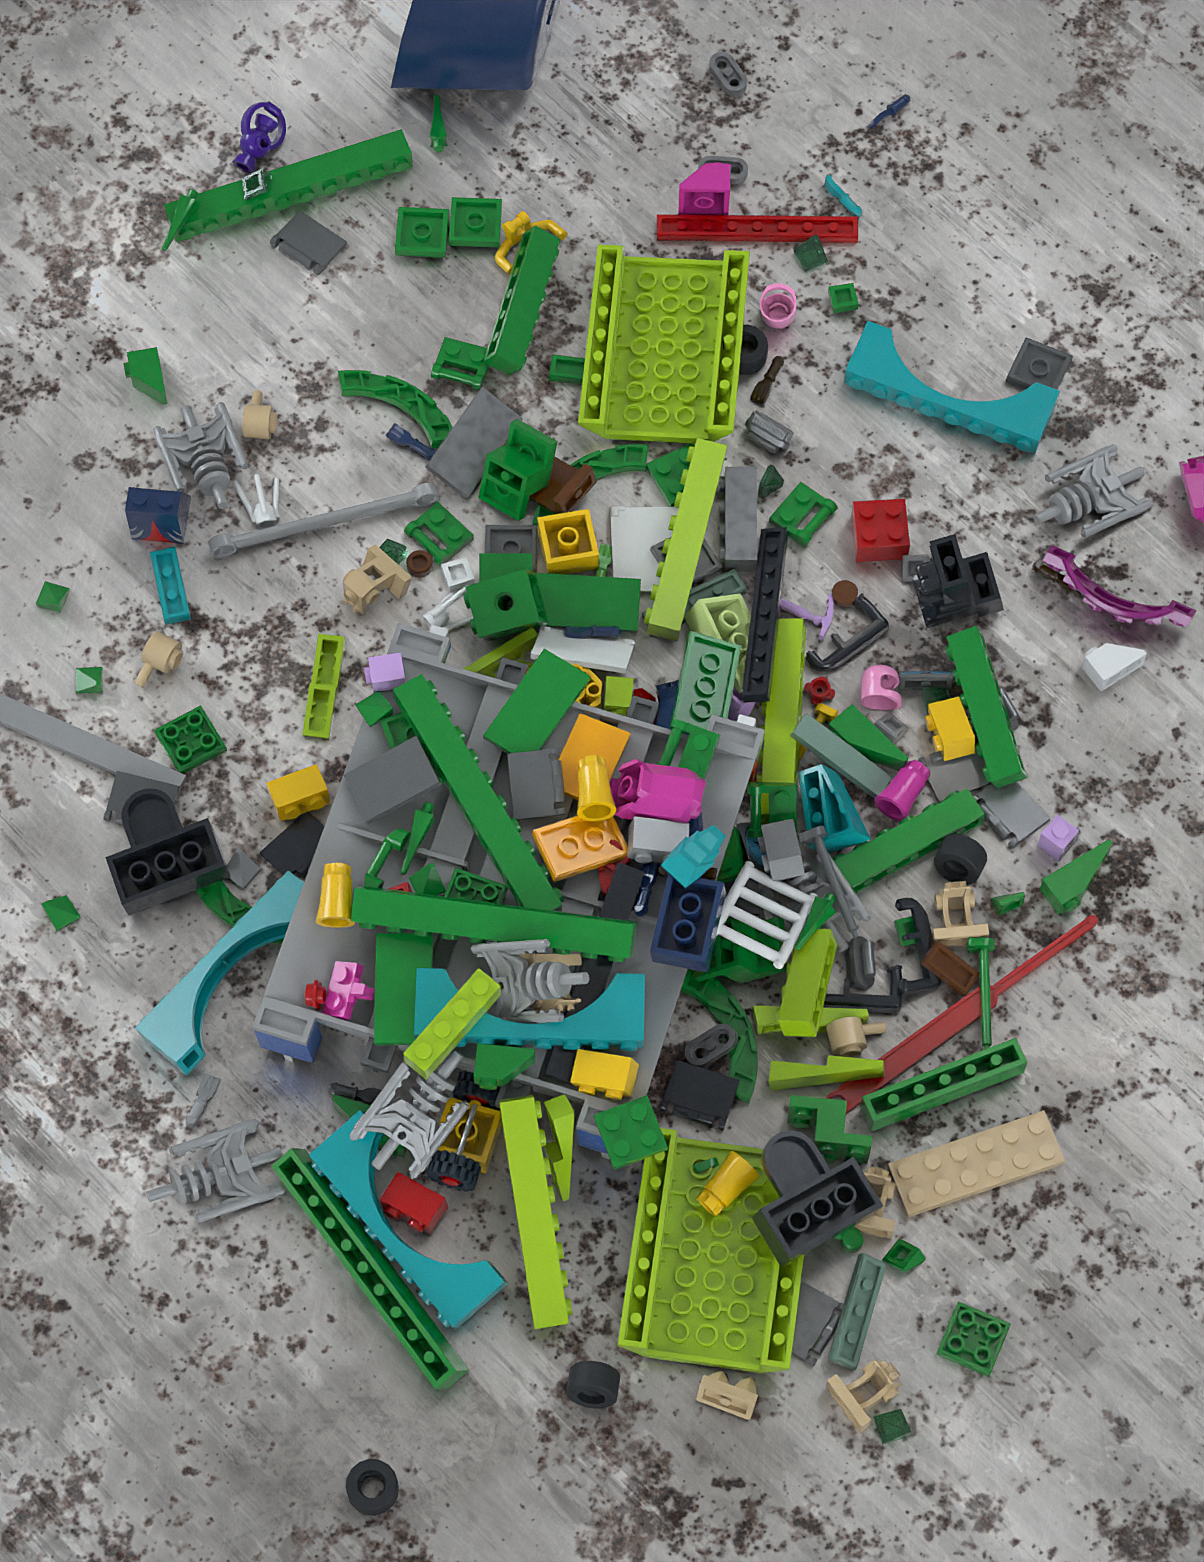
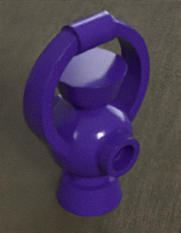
M272 102L255 103L243 114L241 120L242 136L240 139L242 153H239L232 161L234 166L246 173L254 174L257 164L255 159L266 156L269 150L277 148L283 142L286 135V121L281 109ZM261 107H264V110L277 118L276 122L264 114L257 113L254 122L256 128H250L252 115ZM278 127L277 135L271 142L268 133H272Z

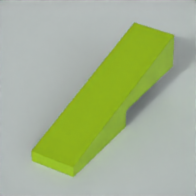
M318 633L303 736L330 739L346 647L344 636Z
M753 1006L752 1017L757 1035L782 1031L780 1025L776 1022V1011L781 1006ZM823 1008L817 1034L827 1033L826 1026L841 1018L858 1017L861 1019L862 1024H867L868 1011L867 1009Z
M828 1055L827 1066L771 1061L769 1086L770 1090L774 1091L884 1077L885 1066L883 1060Z
M563 1094L544 1102L554 1140L547 1143L544 1149L546 1157L549 1158L553 1183L562 1201H565L570 1197L574 1110L566 1095Z

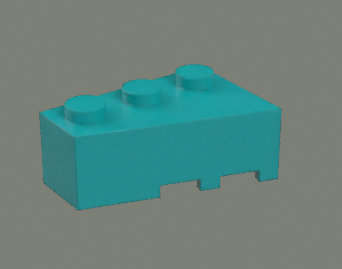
M823 764L799 772L806 831L818 826H824L827 836L822 839L829 854L871 840L837 772ZM814 843L808 845V847L816 850Z

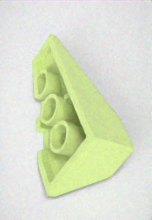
M741 593L699 599L684 616L686 622L693 632L741 645L734 687L741 693L751 614Z

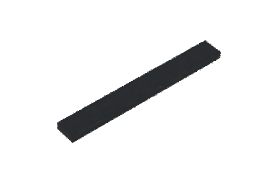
M787 527L761 529L742 688L743 703L770 701L788 541Z
M619 862L617 863L599 917L628 921L644 875L643 871ZM598 954L597 958H584L579 973L587 972L589 982L574 986L571 998L581 999V1002L574 1006V1011H566L564 1018L587 1008L603 994L614 962L608 960L609 956ZM554 1045L544 1075L572 1084L570 1081L577 1050H567L563 1048V1045Z

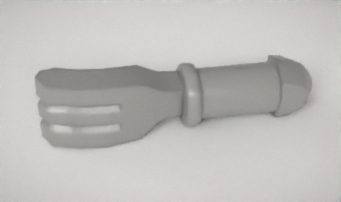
M204 1074L198 1088V1099L194 1100V1105L186 1117L187 1127L193 1128L199 1123L198 1120L203 1109L207 1106L206 1101L213 1098L220 1084V1078Z

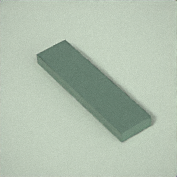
M732 569L692 588L684 616L699 599L740 593L741 595L747 594V588L736 570ZM646 611L642 612L643 619H645ZM685 617L683 618L682 624L686 623Z
M807 713L801 718L790 735L874 799L885 789L892 778Z
M864 1253L858 1254L828 1361L851 1371L857 1369L887 1263Z

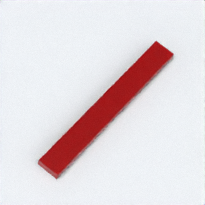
M657 214V241L858 243V217Z

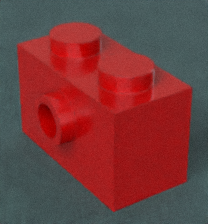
M400 1172L396 1173L380 1198L384 1209L383 1212L388 1217L394 1220L400 1218L408 1222L407 1226L417 1233L424 1231L429 1235L432 1234L448 1209L445 1197Z

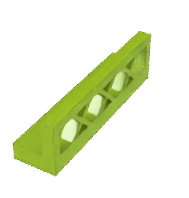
M531 627L463 669L495 678L496 674L494 673L498 671L502 657L527 664L530 669L533 663L524 662L523 660L525 654L533 650L538 634Z

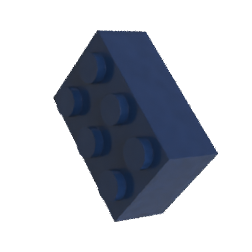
M668 873L650 948L652 962L708 973L726 896L723 882L698 878L685 888Z

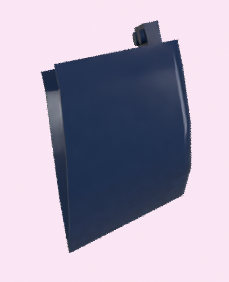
M413 0L401 38L391 88L528 90L533 84L545 53L560 0Z

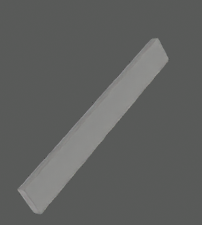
M0 694V724L111 774L116 775L117 771L178 785L180 786L178 794L187 780L186 775Z

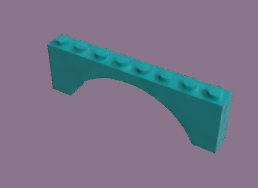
M870 321L866 323L846 367L844 383L853 389L865 390L878 398L892 400L902 407H911L919 410L924 415L941 418L951 425H960L968 428L973 433L984 434L992 437L997 442H1006L1017 446L1022 451L1036 453L1060 394V391L1035 382L1024 391L999 400L969 401L947 396L925 385L904 365L895 348L892 329Z
M287 871L282 878L276 881L275 885L256 902L244 917L238 920L236 925L199 960L198 964L186 976L181 978L179 983L135 1027L146 1043L186 1076L206 1056L202 1041V1024L206 1007L217 985L228 971L249 953L263 945L285 937L304 882L290 871Z
M417 968L415 1040L458 992V989L449 978L446 969ZM616 973L611 984L596 1001L580 1012L564 1018L562 1022L540 1024L516 1023L485 1013L456 1047H464L466 1043L488 1045L506 1044L508 1047L522 1048L524 1044L535 1045L537 1049H550L552 1045H563V1048L567 1050H578L580 1046H592L593 1050L598 1051L608 1050L609 1047H620L622 1051H636L638 1047L643 1048L645 974Z
M359 1110L309 1154L314 1161L311 1163V1166L321 1177L323 1175L327 1176L332 1182L328 1186L338 1198L343 1196L349 1203L346 1206L348 1211L356 1219L361 1217L367 1224L364 1228L367 1234L374 1241L379 1239L385 1246L382 1251L391 1262L396 1260L403 1268L400 1271L402 1276L410 1284L415 1282L421 1289L418 1294L428 1306L433 1304L439 1311L436 1316L445 1327L451 1325L452 1328L458 1329L509 1283L490 1261L484 1260L469 1264H450L435 1261L417 1252L400 1238L389 1224L380 1206L375 1185V1167L371 1164L376 1157L383 1133L368 1131L363 1139L358 1138L354 1141L349 1136L355 1124L365 1113Z

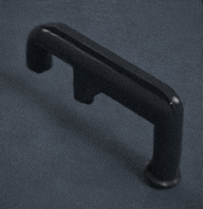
M863 593L858 596L854 607L858 606L872 620V623L846 642L837 633H832L830 637L838 649L824 660L815 651H807L805 659L815 669L824 671L839 668L888 631V621L864 597Z
M913 898L897 899L895 907L898 911L910 909L915 927V933L903 935L902 939L904 941L915 939L921 963L934 943L928 915L917 900ZM921 965L923 978L912 981L902 978L898 984V991L904 995L905 993L935 989L939 987L942 980Z
M896 965L887 969V973L890 974V995L850 993V979L845 978L843 994H826L823 1008L867 1009L868 1012L896 1013L902 1006V994L898 991V984L902 979L901 970L903 967Z

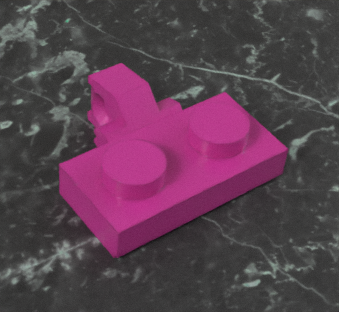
M335 962L322 1014L342 1020H350L357 999H373L375 989L367 987L366 984H361L364 966L352 962Z

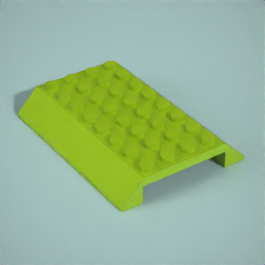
M598 244L578 418L579 426L605 439L696 443L697 438L715 442L734 433L750 251L724 250L723 261L624 256L623 245Z
M660 1128L668 1150L644 1159L618 1346L647 1358L754 1373L790 1370L804 1255L781 1267L752 1220V1217L761 1208L780 1198L764 1172L762 1166L763 1149L677 1137V1130ZM730 1151H734L757 1171L760 1178L748 1186L727 1208H724L715 1217L703 1208L696 1198L721 1167ZM717 1157L719 1166L712 1168L711 1164L709 1170L696 1173L693 1165Z

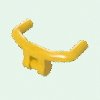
M521 211L516 215L515 219L512 221L508 220L502 224L506 239L495 254V262L510 275L513 265L505 257L511 247L521 241L523 233L535 225L543 230H550L560 240H564L568 233L553 220H541L530 223L529 216L526 212Z

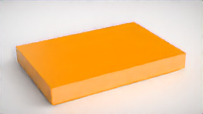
M580 713L558 759L562 763L565 795L579 800V760L588 755H597L605 759L610 783L630 740L631 733Z
M575 816L534 829L532 832V837L554 882L605 866L608 863L620 861L628 853V845L614 816L602 821H586L579 816ZM614 839L619 842L623 850L618 849L614 845L611 846L610 840Z

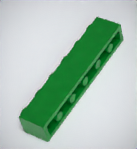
M536 225L522 235L483 361L508 376L517 370H521L526 363L527 357L525 354L533 340V327L540 318L538 311L546 298V285L553 275L551 268L559 255L558 245L560 239Z
M977 626L947 636L949 646L945 647L949 660L951 662L954 661L956 670H953L955 681L958 686L962 685L964 693L960 695L964 708L970 711L971 718H968L973 734L976 733L979 742H976L975 746L979 757H984L986 766L983 767V772L987 782H992L998 789L1028 778L983 633Z
M968 788L961 792L956 790L950 793L943 802L937 805L936 803L928 805L922 810L921 814L915 817L911 815L904 818L899 823V826L893 829L886 828L879 832L875 839L859 843L853 848V851L846 855L844 853L838 854L832 859L854 892L858 893L940 847L945 837L952 834L964 835L982 825L985 814Z
M1013 1038L862 1097L860 1108L870 1131L873 1132L1023 1074L1027 1060L1017 1038Z

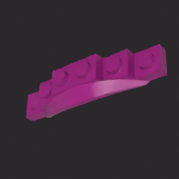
M1054 545L1045 554L1043 561L1048 563V566L1053 570L1066 571L1063 582L1068 583L1071 589L1079 591L1084 596L1083 602L1088 603V606L1095 611H1105L1112 614V617L1119 622L1132 623L1134 619H1141L1148 624L1154 625L1156 623L1160 625L1163 619L1167 617L1174 625L1188 627L1197 611L1175 600H1172L1169 605L1158 606L1128 601L1104 590L1088 578L1074 563L1076 555Z

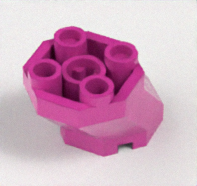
M1204 456L1187 459L1188 463L1181 461L1179 466L1190 504L1191 516L1204 523Z
M634 759L622 764L618 770L622 773L618 779L613 777L610 781L611 793L616 807L614 815L620 818L633 820L635 816L688 823L690 819H696L701 813L702 796L706 782L697 773L687 768L649 764Z

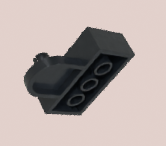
M158 789L139 790L126 800L122 808L121 819L131 848L105 858L121 904L128 916L231 877L215 831L208 818L182 827L173 801L166 793Z
M797 1131L780 1132L773 1136L765 1145L762 1152V1166L780 1198L761 1208L752 1217V1220L781 1267L873 1216L883 1207V1204L854 1157L830 1170L814 1142L808 1136Z

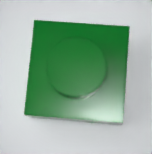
M854 283L828 287V295L833 313L858 310L859 304Z
M912 916L895 920L894 924L900 947L916 944L915 939L906 941L902 939L903 935L915 933Z

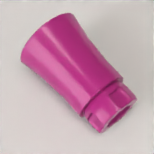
M917 760L908 761L889 785L875 797L874 802L878 810L885 816L898 822L908 817L911 807L930 776L929 769Z

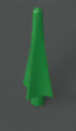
M436 94L434 96V111L429 136L431 138L430 147L434 146V151L442 152L444 146H448L447 134L441 114L440 97Z
M189 189L186 196L180 193L170 229L162 245L163 251L169 248L178 232L199 207L195 203L199 194L197 191Z
M424 802L421 811L415 809L409 844L401 868L402 875L407 873L418 848L435 821L432 814L434 805Z
M826 893L823 899L815 896L806 924L795 945L796 950H800L809 938L836 913L832 907L836 899L833 894Z

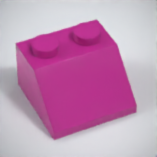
M721 162L705 163L680 183L678 215H729L730 164H723Z

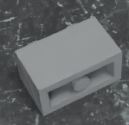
M634 816L628 829L627 858L635 859L640 863H649L651 861L664 862L686 836L689 838V823Z
M793 819L761 825L763 836L758 837L761 853H767L762 855L764 870L771 872L772 881L805 875Z

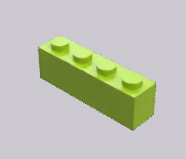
M818 929L800 950H796L795 946L792 949V961L788 962L787 982L786 985L782 986L781 1008H778L776 1011V1022L780 1025L784 1036H817L837 949V943L831 929Z
M478 968L403 1053L404 1062L427 1080L500 997L501 986Z

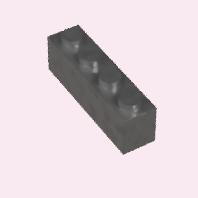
M725 467V476H720L719 491L725 492V499H720V515H725V523H720V538H725V546H720V562H725V572L735 569L736 572H756L757 467Z

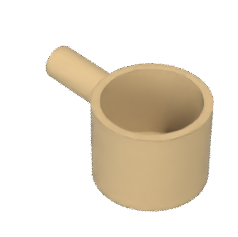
M260 390L253 391L251 404L245 405L243 414L244 438L271 439L272 433H276L277 413L273 412L272 406L261 405L263 393Z
M159 631L154 632L143 649L141 660L144 665L134 683L144 688L154 668L166 674L172 669L175 670L183 658L182 643Z
M858 1017L841 1018L829 1023L826 1026L832 1054L834 1056L851 1058L859 1056L867 1048L865 1035L885 1033V1023L862 1024L861 1019Z

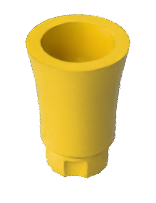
M597 755L585 756L579 760L578 766L579 801L577 815L586 821L609 819L616 813V807L611 793L605 759Z
M338 862L327 863L324 866V876L321 880V895L315 922L318 925L331 928L353 926L355 922H351L353 906L351 866Z
M730 1151L721 1167L703 1187L704 1190L697 1196L696 1200L703 1208L716 1217L748 1186L758 1180L760 1176L745 1159L734 1151Z

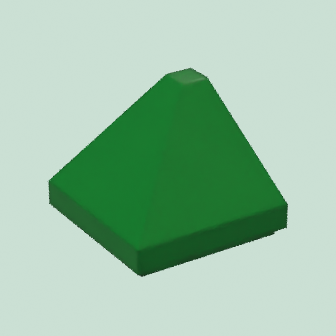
M45 581L36 605L61 612L70 588Z
M103 667L76 668V694L103 692Z
M379 690L355 704L369 727L374 726L381 719L393 714L392 705Z
M433 862L409 877L415 893L437 896L446 892Z
M1024 892L1002 895L993 897L990 901L997 914L1002 915L1022 907L1025 894Z
M67 895L45 901L41 904L56 931L81 918Z
M899 1238L882 1260L905 1272L923 1263L926 1258L919 1248Z

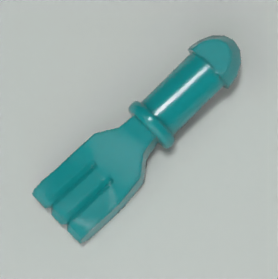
M827 174L824 183L826 190L833 197L839 198V203L843 204L852 216L860 217L862 215L861 207Z

